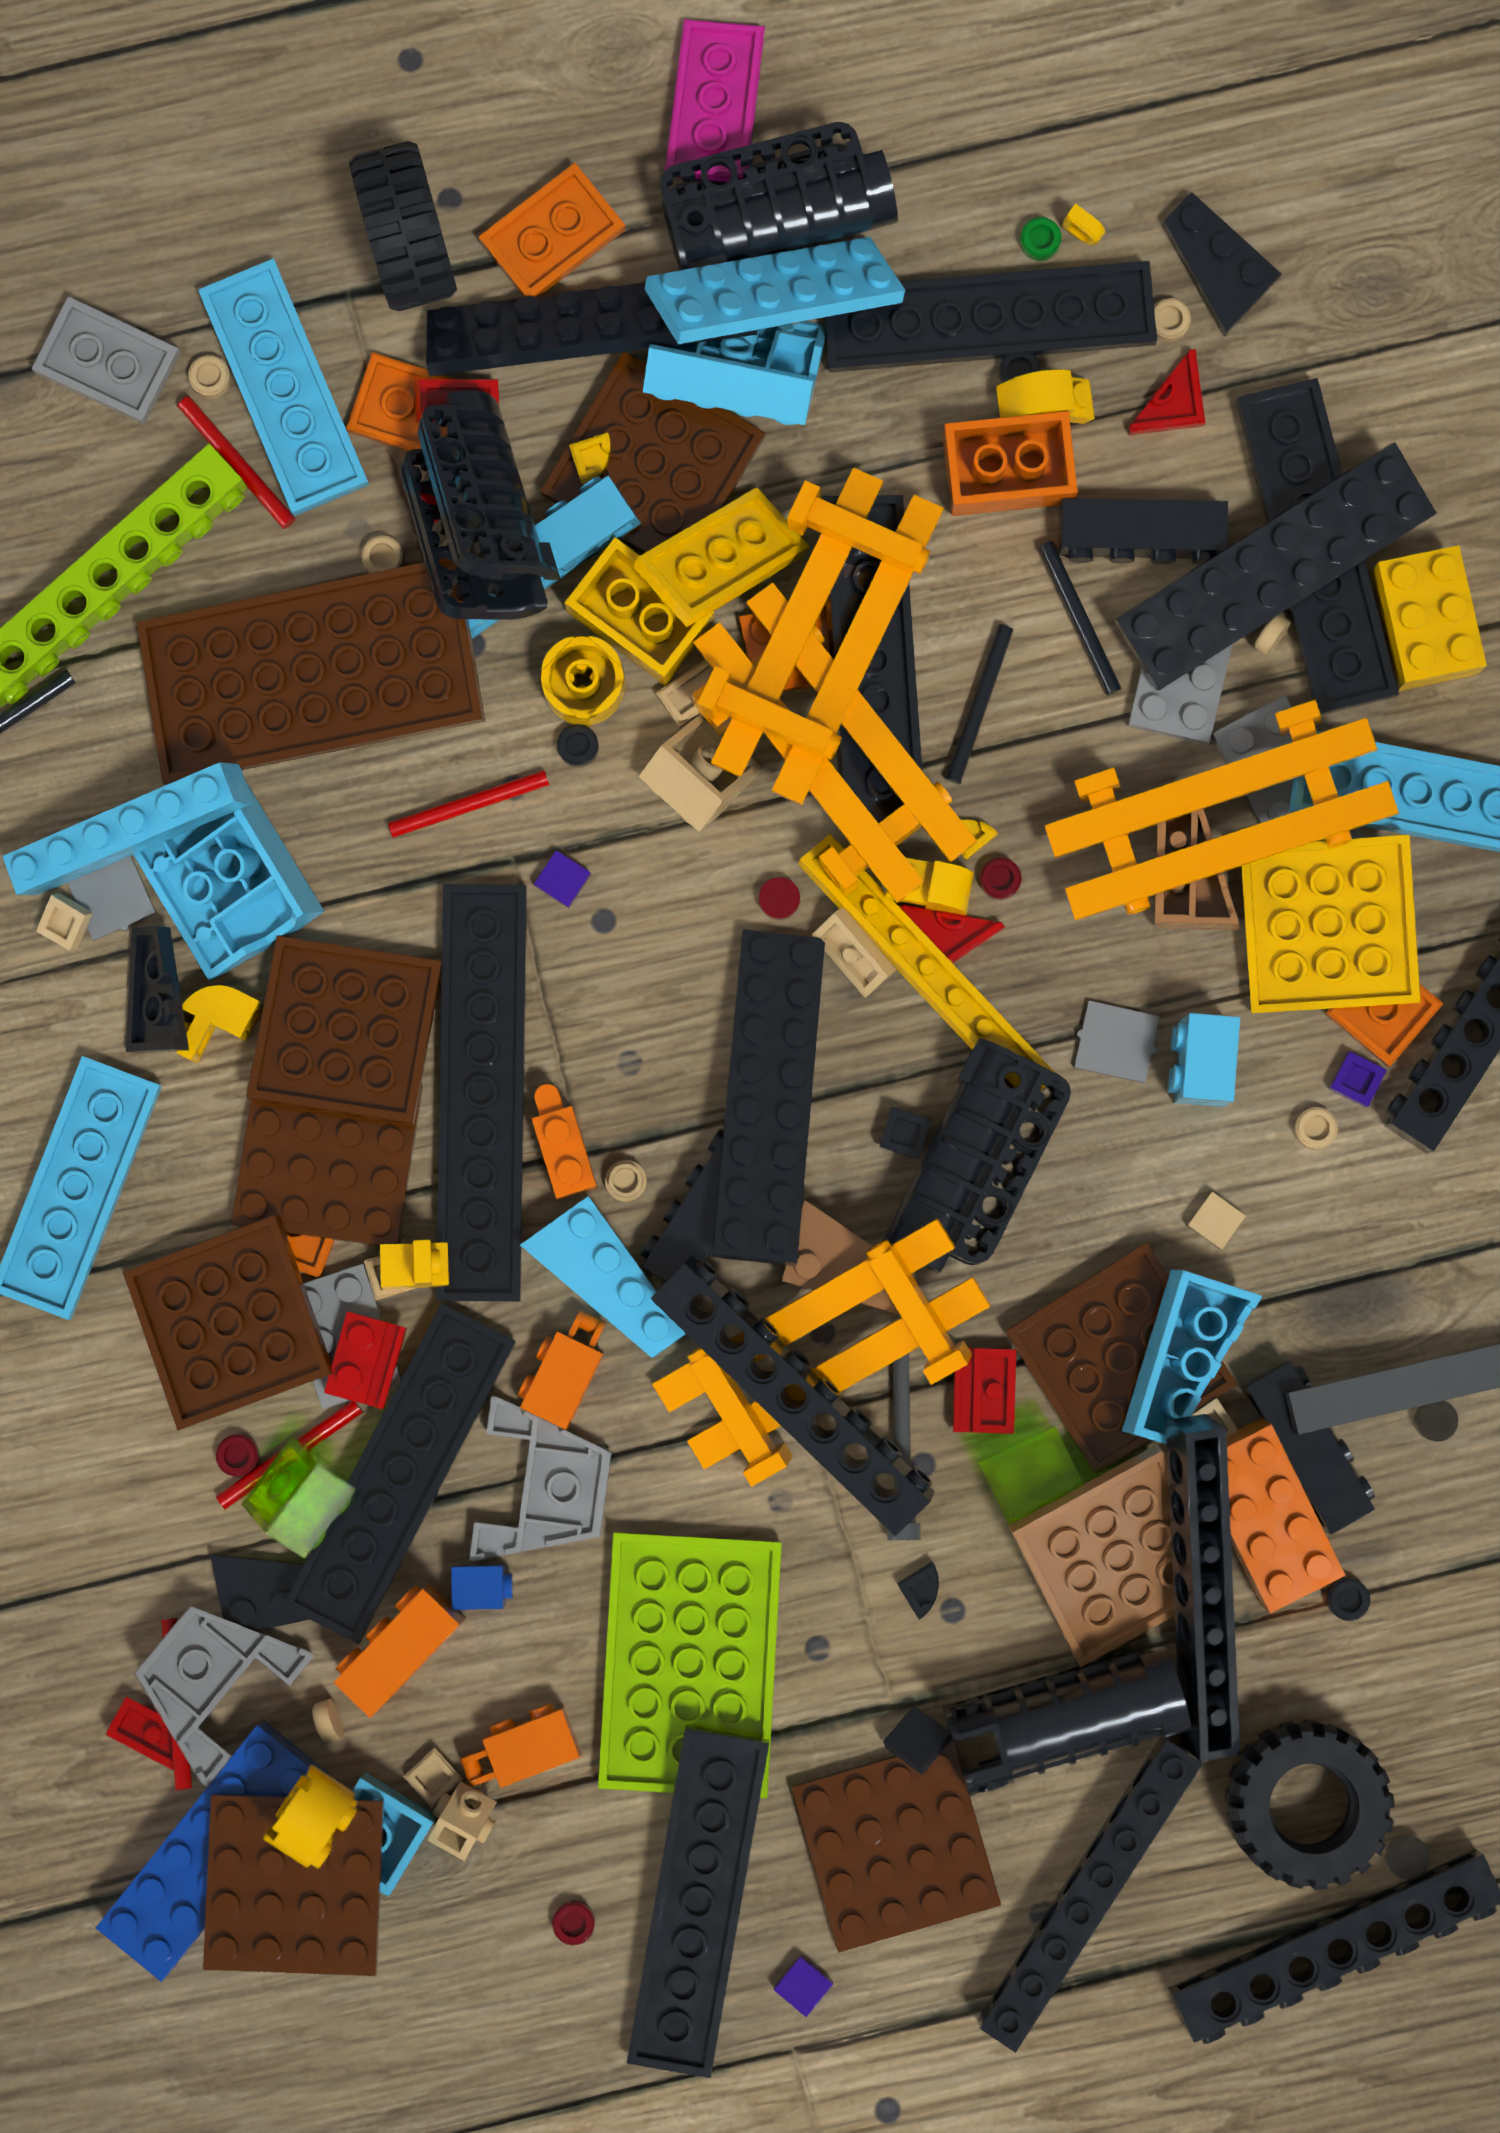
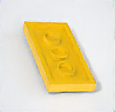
M756 487L637 557L633 567L681 622L688 627L804 557L810 546L800 534L788 529L787 520Z

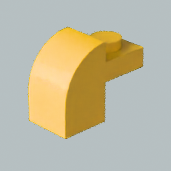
M1071 370L1032 372L1015 377L996 386L1000 418L1069 411L1071 423L1085 424L1094 420L1090 380L1072 377Z
M906 858L923 879L924 883L903 898L902 902L925 905V909L967 915L974 876L973 871L941 861H934L933 863ZM886 890L885 899L894 900V898Z
M214 985L196 991L182 1005L184 1011L195 1016L192 1023L185 1022L189 1051H177L176 1053L198 1064L216 1027L246 1042L264 1004L228 986Z
M413 1240V1244H380L381 1288H428L449 1285L448 1242L431 1243V1240Z

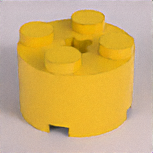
M592 636L564 638L548 651L543 660L541 669L542 690L549 707L562 720L574 725L580 724L589 727L608 719L620 706L626 687L623 667L616 651L602 639ZM579 674L585 678L590 674L591 685L588 687L584 685L576 687L575 677Z
M311 1764L307 1769L306 1777L302 1775L278 1809L275 1816L279 1819L273 1828L268 1826L263 1840L306 1868L311 1864L319 1868L333 1847L330 1844L334 1839L332 1834L336 1828L343 1832L357 1812L355 1807L358 1801L354 1799L355 1792Z

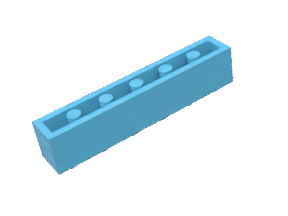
M609 476L604 479L596 477L588 481L580 488L581 494L569 503L566 500L556 503L546 511L545 515L547 518L535 525L539 542H550L560 579L608 547L614 538H621L641 524ZM541 577L544 590L558 581L546 580ZM469 619L472 639L499 620Z
M219 762L2 857L16 895H40L251 805L253 800L240 765Z

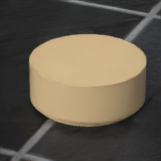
M1174 298L1163 299L1154 305L1157 339L1163 342H1174L1181 339L1186 334L1191 322L1188 307L1180 300Z
M205 355L192 363L189 369V382L199 396L206 399H215L228 391L231 385V372L221 358L214 355Z
M380 535L371 538L364 545L362 562L369 573L403 567L404 554L401 546L395 539Z
M1280 614L1272 618L1258 636L1254 644L1255 649L1265 656H1269L1286 634L1291 622Z
M1320 1107L1303 1111L1297 1117L1294 1125V1133L1298 1142L1312 1150L1329 1146L1335 1140L1338 1132L1337 1121L1333 1114Z
M329 1698L315 1703L312 1710L313 1720L321 1740L329 1744L343 1739L344 1729L342 1720L333 1700Z

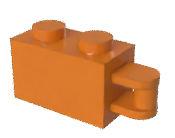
M550 1084L541 1085L535 1092V1102L540 1116L531 1119L556 1199L560 1201L598 1189L574 1108L572 1106L564 1107L561 1094L555 1086Z
M580 1309L568 1335L556 1332L554 1339L546 1336L536 1356V1359L542 1361L536 1376L528 1373L518 1393V1397L524 1399L520 1408L567 1430L604 1353L596 1350L595 1347L607 1322ZM579 1328L593 1334L588 1345L574 1339Z
M551 1702L528 1711L530 1715L528 1720L515 1724L513 1718H509L489 1726L491 1734L486 1735L482 1740L485 1748L460 1758L469 1786H476L496 1778L499 1787L503 1788L580 1758L582 1752L565 1707L561 1706L554 1709ZM488 1756L493 1770L483 1774L478 1759Z

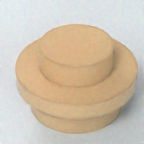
M622 1160L614 1163L608 1169L605 1176V1185L613 1198L622 1202H630L638 1199L644 1193L647 1177L639 1164L630 1160Z

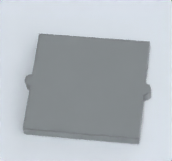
M132 855L68 882L76 903L93 913L87 926L93 941L119 930L126 932L129 930L130 925L157 914Z
M1088 1001L1082 1030L1077 1032V1037L1080 1040L1074 1068L1145 1084L1151 1054L1157 1051V1048L1154 1046V1040L1160 1016Z

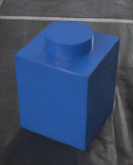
M469 1564L451 1567L452 1610L503 1609L506 1606V1599H513V1574L505 1573V1564Z

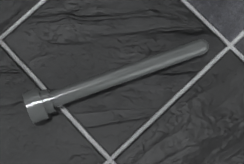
M908 1353L892 1362L894 1443L902 1453L900 1458L911 1467ZM894 1477V1486L896 1488L898 1487V1481ZM915 1517L896 1536L887 1529V1540H921L920 1523H916Z

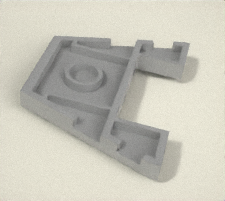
M491 1396L486 1434L530 1440L518 1527L475 1521L469 1560L478 1561L600 1537L612 1452L500 1397Z
M189 1606L134 1674L197 1778L207 1787L232 1756L199 1730V1725L254 1659L258 1660L286 1685L290 1686L314 1655L304 1649L297 1648L278 1639Z

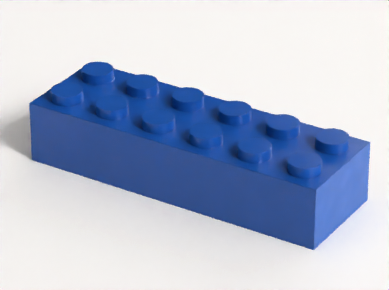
M265 1720L260 1722L96 1926V1929L162 1982L205 1930L211 1795L213 1793L288 1796L302 1775L306 1777L307 1769L311 1764L326 1774H329V1772Z

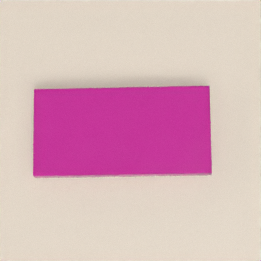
M684 19L665 171L676 164L752 144L765 40V26ZM741 159L734 161L737 166L738 180L745 179L743 170L748 169L749 165L741 167ZM718 165L708 171L707 177L712 181L728 182L731 178V173L726 167ZM701 170L695 171V179H701Z

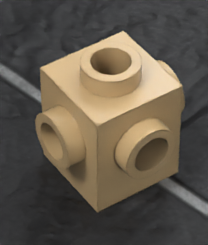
M460 1781L452 1796L444 1792L432 1813L433 1816L438 1818V1821L427 1841L465 1861L475 1841L477 1840L484 1844L496 1821L489 1816L497 1802L486 1796L482 1791Z

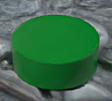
M1037 217L1028 221L1023 227L1020 236V246L1023 253L1034 261H1046L1054 257L1060 248L1062 240L1060 228L1053 220L1045 217Z

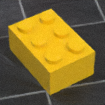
M614 538L565 601L566 611L666 686L694 650L695 645L693 642L706 633L715 622V612H711L686 627L633 567L637 557L640 555L617 538Z
M1460 545L1380 561L1375 565L1370 575L1398 691L1475 676L1487 666Z

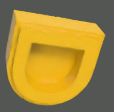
M1076 203L1061 224L1064 230L1087 245H1097L1106 232L1104 226L1094 216Z

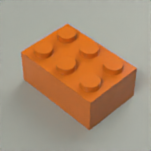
M1069 411L945 423L942 437L951 516L1059 506L1062 498H1076L1078 490Z
M431 1583L422 1590L417 1585L411 1588L395 1605L400 1613L393 1620L386 1616L366 1635L365 1638L370 1642L366 1649L362 1651L357 1647L355 1650H352L335 1668L341 1675L333 1683L369 1718L384 1706L466 1619L458 1610H452V1604Z

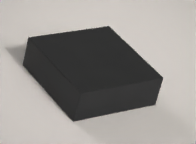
M913 1706L885 1738L883 1743L886 1749L922 1775L951 1742L952 1735L936 1721Z

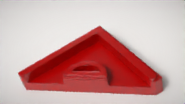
M1196 349L1188 351L1175 370L1149 400V403L1129 426V436L1204 427L1206 422Z
M906 904L900 906L904 913L952 963H955L1005 928L1002 922L983 920L939 910H928Z

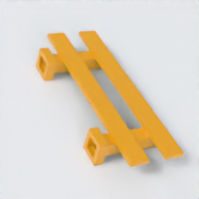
M854 467L835 505L821 499L820 487L805 480L788 514L789 530L803 536L807 527L820 532L821 535L746 690L732 685L730 672L715 666L697 702L698 712L714 720L718 711L732 717L712 758L711 764L742 778L763 732L793 745L772 788V792L799 805H803L825 757L832 760L839 747L842 737L836 734L913 573L921 574L926 566L931 551L925 548L944 511L943 507L913 495L896 532L869 521L866 518L884 481ZM852 547L882 561L805 718L778 706L777 703Z
M773 582L746 602L750 610L772 636L788 603ZM720 622L693 642L713 669L717 666L730 672L732 685L746 690L763 653L751 662ZM815 625L797 661L796 668L818 694L834 659L821 644L825 641V638ZM703 685L692 694L693 703L697 709V702L706 685ZM857 690L841 725L904 805L878 824L825 757L809 792L851 845L839 854L832 846L819 856V864L845 897L858 888V878L856 876L869 867L898 903L924 883L923 879L897 848V845L923 827L951 863L975 845L977 840L949 806L952 798L946 789L938 781L935 784L930 782ZM779 699L777 705L789 710L782 700ZM719 711L714 720L703 715L718 736L727 730L731 721L730 716ZM763 732L786 761L793 745Z
M1316 700L1277 712L1275 717L1281 736L1290 734L1292 743L1119 801L1116 800L1114 792L1120 791L1122 788L1114 767L1075 780L1074 782L1082 803L1090 801L1092 810L1044 825L1054 856L1057 858L1103 842L1113 871L1112 873L1065 888L1075 921L1124 905L1127 915L1136 914L1151 908L1148 898L1150 896L1325 839L1328 848L1339 847L1353 840L1350 830L1399 814L1388 781L1341 797L1338 796L1329 767L1377 751L1367 718L1317 734L1315 725L1321 723V715ZM1304 775L1314 806L1137 864L1128 837L1129 833Z
M937 1218L892 1245L888 1239L878 1243L866 1251L868 1256L866 1260L764 1319L777 1329L780 1334L778 1339L786 1346L885 1289L900 1313L901 1318L810 1369L820 1380L823 1377L828 1379L841 1392L919 1347L928 1359L922 1371L931 1385L966 1366L970 1361L972 1353L964 1340L954 1345L947 1331L989 1308L991 1304L974 1276L929 1302L924 1296L911 1273L955 1249L954 1243ZM744 1331L729 1339L735 1342L745 1340ZM700 1347L687 1355L690 1360L688 1363L652 1383L669 1413L706 1392L722 1420L687 1440L704 1469L741 1449L749 1462L743 1474L752 1487L786 1468L791 1461L793 1455L786 1443L783 1442L775 1447L768 1435L769 1432L781 1425L756 1401L749 1404L737 1383ZM766 1354L756 1355V1356H755V1361H756V1363H757L758 1361L764 1359L765 1357L769 1356V1355H766ZM789 1384L786 1386V1393L791 1399L796 1401L806 1399V1392L800 1385Z

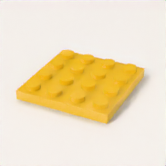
M1410 835L1356 838L1345 845L1335 848H1328L1326 841H1316L1242 866L1251 1014L1421 1002Z

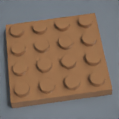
M1158 1445L1151 1447L1008 1526L1080 1667L1175 1616L1168 1463L1163 1450Z

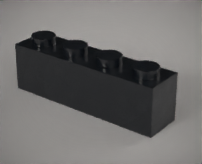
M1062 498L1059 507V556H1068V561L1087 563L1092 562L1093 557H1110V562L1118 564L1132 563L1134 558H1151V563L1172 564L1176 562V558L1192 559L1193 564L1200 565L1228 547V501Z
M721 1128L707 1148L713 1154L706 1166L703 1167L698 1163L687 1179L685 1185L691 1189L684 1201L681 1202L675 1199L666 1212L663 1220L668 1223L667 1228L660 1238L653 1234L640 1254L646 1259L642 1267L664 1281H667L691 1255L697 1261L700 1259L707 1261L712 1253L723 1129Z
M1283 1362L1241 1386L1259 1418H1263L1272 1424L1325 1533L1332 1535L1375 1510L1370 1501L1375 1498V1494L1363 1475L1358 1478L1349 1464L1354 1461V1457L1342 1438L1336 1441L1329 1428L1294 1435L1285 1393L1312 1387L1307 1374L1300 1365L1294 1367L1291 1362Z

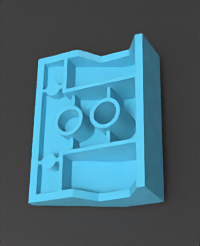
M806 320L795 325L790 323L758 329L757 335L665 347L650 344L643 392L653 394L662 400L678 399L693 402L701 408L710 409L718 407L732 410L745 417L756 415L775 419L784 425H805L826 340L825 324Z
M248 784L247 787L253 804L134 854L135 859L209 981L216 979L275 945L277 936L289 937L325 912Z

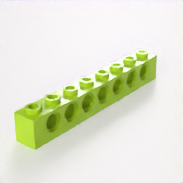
M210 443L0 628V706L3 707L6 703L13 704L20 700L29 689L27 685L38 675L43 677L54 670L59 664L60 660L58 657L69 647L75 649L82 645L90 636L89 630L100 620L105 622L111 619L120 610V602L131 592L138 594L144 590L152 581L150 575L162 565L168 567L182 555L183 550L181 548L193 537L195 540L203 537L213 527L214 523L212 520L224 510L226 512L232 511L243 501V493L248 488L242 478ZM200 488L209 489L210 497L205 503L200 505L191 503V496L196 490ZM171 515L179 517V525L175 530L171 532L160 530V525L164 518ZM147 543L149 549L143 558L138 560L130 558V550L135 544ZM107 570L117 571L118 577L113 585L109 587L99 586V578L102 573ZM77 597L86 598L87 604L83 612L77 615L68 613V606L73 599ZM48 624L55 625L54 637L48 642H38L37 634L40 628ZM15 652H23L24 662L22 666L15 670H8L6 666L8 657Z

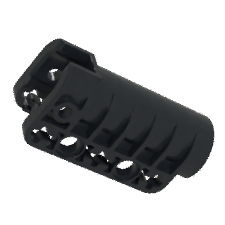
M834 122L676 164L667 168L660 180L663 197V215L679 271L798 250L898 223L894 188L883 150L863 155L855 129L844 122ZM840 133L842 139H850L846 145L832 143L833 135ZM821 138V146L817 147L815 139ZM796 144H802L809 148L805 151L787 155L791 146ZM781 149V157L775 158L774 150ZM760 155L763 162L752 164L753 156ZM741 159V167L749 165V168L743 170L745 179L738 180L737 166L734 161ZM721 165L729 169L731 178L728 182L712 181L707 177L708 171L714 166ZM701 170V179L695 180L694 172ZM680 176L681 180L685 182L668 189L669 186L673 185L674 177Z
M460 390L448 393L444 404L429 405L424 409L417 431L422 449H413L407 452L400 467L401 478L436 604L443 614L455 619L514 620L530 617L547 608V598L541 577L546 580H560L550 542H539L498 402L491 395L477 390ZM421 470L427 471L424 477V481H421ZM421 494L434 496L437 504L426 503L421 498ZM435 520H438L436 523L438 533L440 535H445L442 541V546H439L440 538L437 531H431L435 523ZM439 559H448L454 562L458 569L448 570L440 565ZM453 585H456L454 589L456 598L463 601V603H458L455 597H450Z
M980 1037L956 1081L960 1086L882 1240L888 1239L892 1245L938 1218L954 1243L955 1249L923 1266L937 1274L942 1271L948 1257L971 1266L983 1263L993 1255L1071 1095L1070 1086L1061 1075ZM1008 1073H1015L1019 1076L1020 1085L1018 1087L1009 1088L1006 1086L1004 1079ZM1041 1085L1046 1086L1042 1091L1047 1086L1054 1089L1052 1096L1055 1098L1045 1107L1043 1113L1035 1111L1037 1107L1041 1106L1045 1096L1043 1092L1039 1091ZM1023 1123H1031L1037 1127L1040 1135L1037 1143H1030L1022 1138L1020 1128ZM1017 1152L1024 1153V1158H1020L1016 1166V1171L1021 1175H1016L1011 1179L1005 1190L992 1187V1182L995 1186H998L999 1183L1003 1182L1007 1174V1170L1002 1165H1007L1011 1162ZM993 1197L1000 1201L1003 1212L999 1219H992L985 1215L982 1206L985 1198ZM973 1220H975L979 1225H973ZM981 1226L994 1229V1233L987 1230L981 1236L979 1245L984 1248L983 1252H977L972 1256L969 1255V1246L964 1243L965 1239L970 1240L974 1238Z
M1166 1647L1146 1653L1139 1649L1090 1662L1083 1667L1077 1666L958 1701L942 1708L949 1731H951L955 1740L967 1739L990 1731L994 1732L1000 1752L999 1756L978 1762V1767L961 1771L969 1797L975 1796L979 1792L995 1790L1014 1783L1015 1778L1036 1772L1041 1775L1046 1773V1769L1066 1763H1069L1070 1766L1075 1765L1079 1759L1096 1754L1105 1756L1108 1755V1751L1127 1745L1135 1747L1139 1746L1140 1741L1160 1735L1166 1738L1191 1730V1722L1183 1691Z

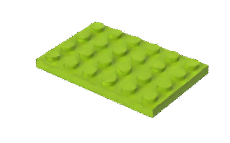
M623 1532L613 1533L598 1789L674 1793L684 1732L687 1725L770 1740L760 1798L768 1797L782 1542Z

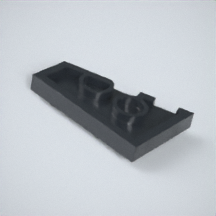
M1193 192L1163 222L1162 227L1185 268H1188L1200 289L1199 293L1206 305L1210 306L1218 321L1217 325L1225 337L1280 279L1282 273Z
M163 926L132 928L126 1052L189 1051L170 927Z
M219 1554L210 1555L223 1619L253 1631L310 1620L283 1606L304 1564Z

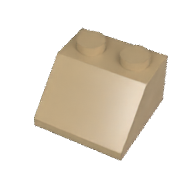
M702 714L663 743L638 776L655 794L668 803L681 815L684 821L692 825L698 832L714 821L763 769L752 757L742 778L712 765V758L725 733L723 732L718 736Z

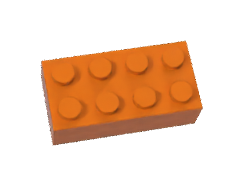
M1260 1418L1228 1435L1227 1459L1231 1546L1260 1605L1271 1614L1346 1575L1272 1424Z

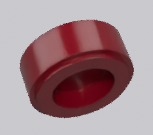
M1002 857L994 858L987 862L979 877L982 891L994 900L1011 898L1018 891L1022 881L1021 871L1016 863Z
M776 877L768 880L762 886L759 892V905L766 916L775 920H785L794 915L798 910L800 892L791 880Z
M243 1434L226 1437L220 1442L216 1450V1461L219 1468L227 1475L234 1477L244 1476L254 1470L260 1458L256 1442Z
M577 1900L563 1903L558 1907L553 1917L552 1927L554 1934L561 1942L567 1945H580L586 1942L591 1937L595 1927V1916L592 1909L584 1902Z

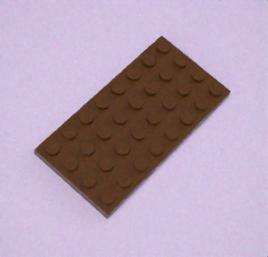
M439 559L440 565L448 570L458 569L454 562L448 559ZM425 562L137 622L162 783L166 785L219 762L239 764L241 770L486 721L469 619L451 618L439 610ZM453 585V590L450 594V597L456 598L454 591L456 585ZM456 598L458 603H463V601Z

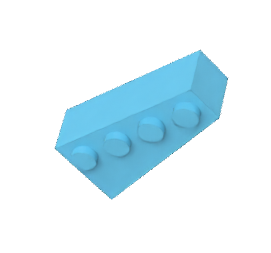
M589 1196L520 1244L522 1248L651 1358L656 1357L686 1335L650 1299L657 1290Z
M1171 1270L1122 1431L1167 1445L1165 1420L1192 1416L1201 1401L1202 1393L1211 1378L1214 1379L1222 1365L1221 1361L1232 1343L1236 1342L1244 1328L1243 1324L1252 1309L1256 1308L1262 1296L1191 1272Z

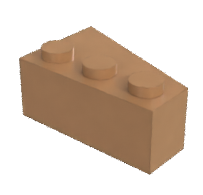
M1204 809L1157 825V857L1213 839ZM1222 872L1156 894V929L1240 930L1239 920L1224 873Z
M804 1200L801 1215L798 1261L796 1266L786 1265L782 1282L814 1290L868 1258L866 1251L873 1246ZM885 1289L859 1303L900 1315Z

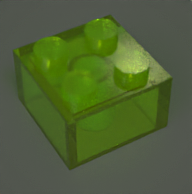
M1053 1425L976 1461L1007 1526L1084 1485L1056 1426Z
M292 1436L241 1505L267 1535L305 1558L311 1549H315L322 1542L326 1529L334 1518L346 1510L351 1501V1495L356 1489L330 1461Z

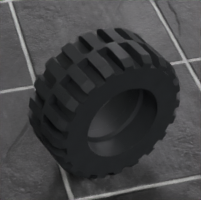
M405 141L355 155L349 161V168L389 309L403 311L451 298L457 291V286L418 144Z
M1304 1720L1303 1723H1294L1293 1721L1280 1723V1728L1273 1731L1266 1729L1257 1735L1259 1740L1252 1746L1247 1744L1240 1752L1243 1757L1238 1765L1233 1764L1229 1773V1777L1232 1780L1230 1788H1226L1225 1802L1228 1803L1229 1813H1226L1229 1826L1235 1834L1236 1842L1249 1859L1268 1876L1276 1881L1286 1882L1291 1887L1302 1889L1303 1886H1311L1314 1890L1327 1889L1328 1884L1336 1882L1341 1886L1351 1882L1350 1876L1357 1871L1363 1874L1372 1866L1368 1861L1375 1853L1378 1855L1382 1854L1386 1847V1844L1382 1842L1385 1833L1392 1832L1394 1820L1390 1818V1808L1395 1807L1394 1794L1388 1788L1390 1779L1386 1770L1380 1766L1377 1756L1371 1749L1354 1736L1334 1725L1322 1724L1315 1720ZM1303 1764L1321 1765L1332 1770L1341 1779L1348 1794V1808L1340 1827L1327 1839L1314 1844L1297 1843L1285 1837L1275 1826L1270 1812V1799L1277 1782L1289 1770Z

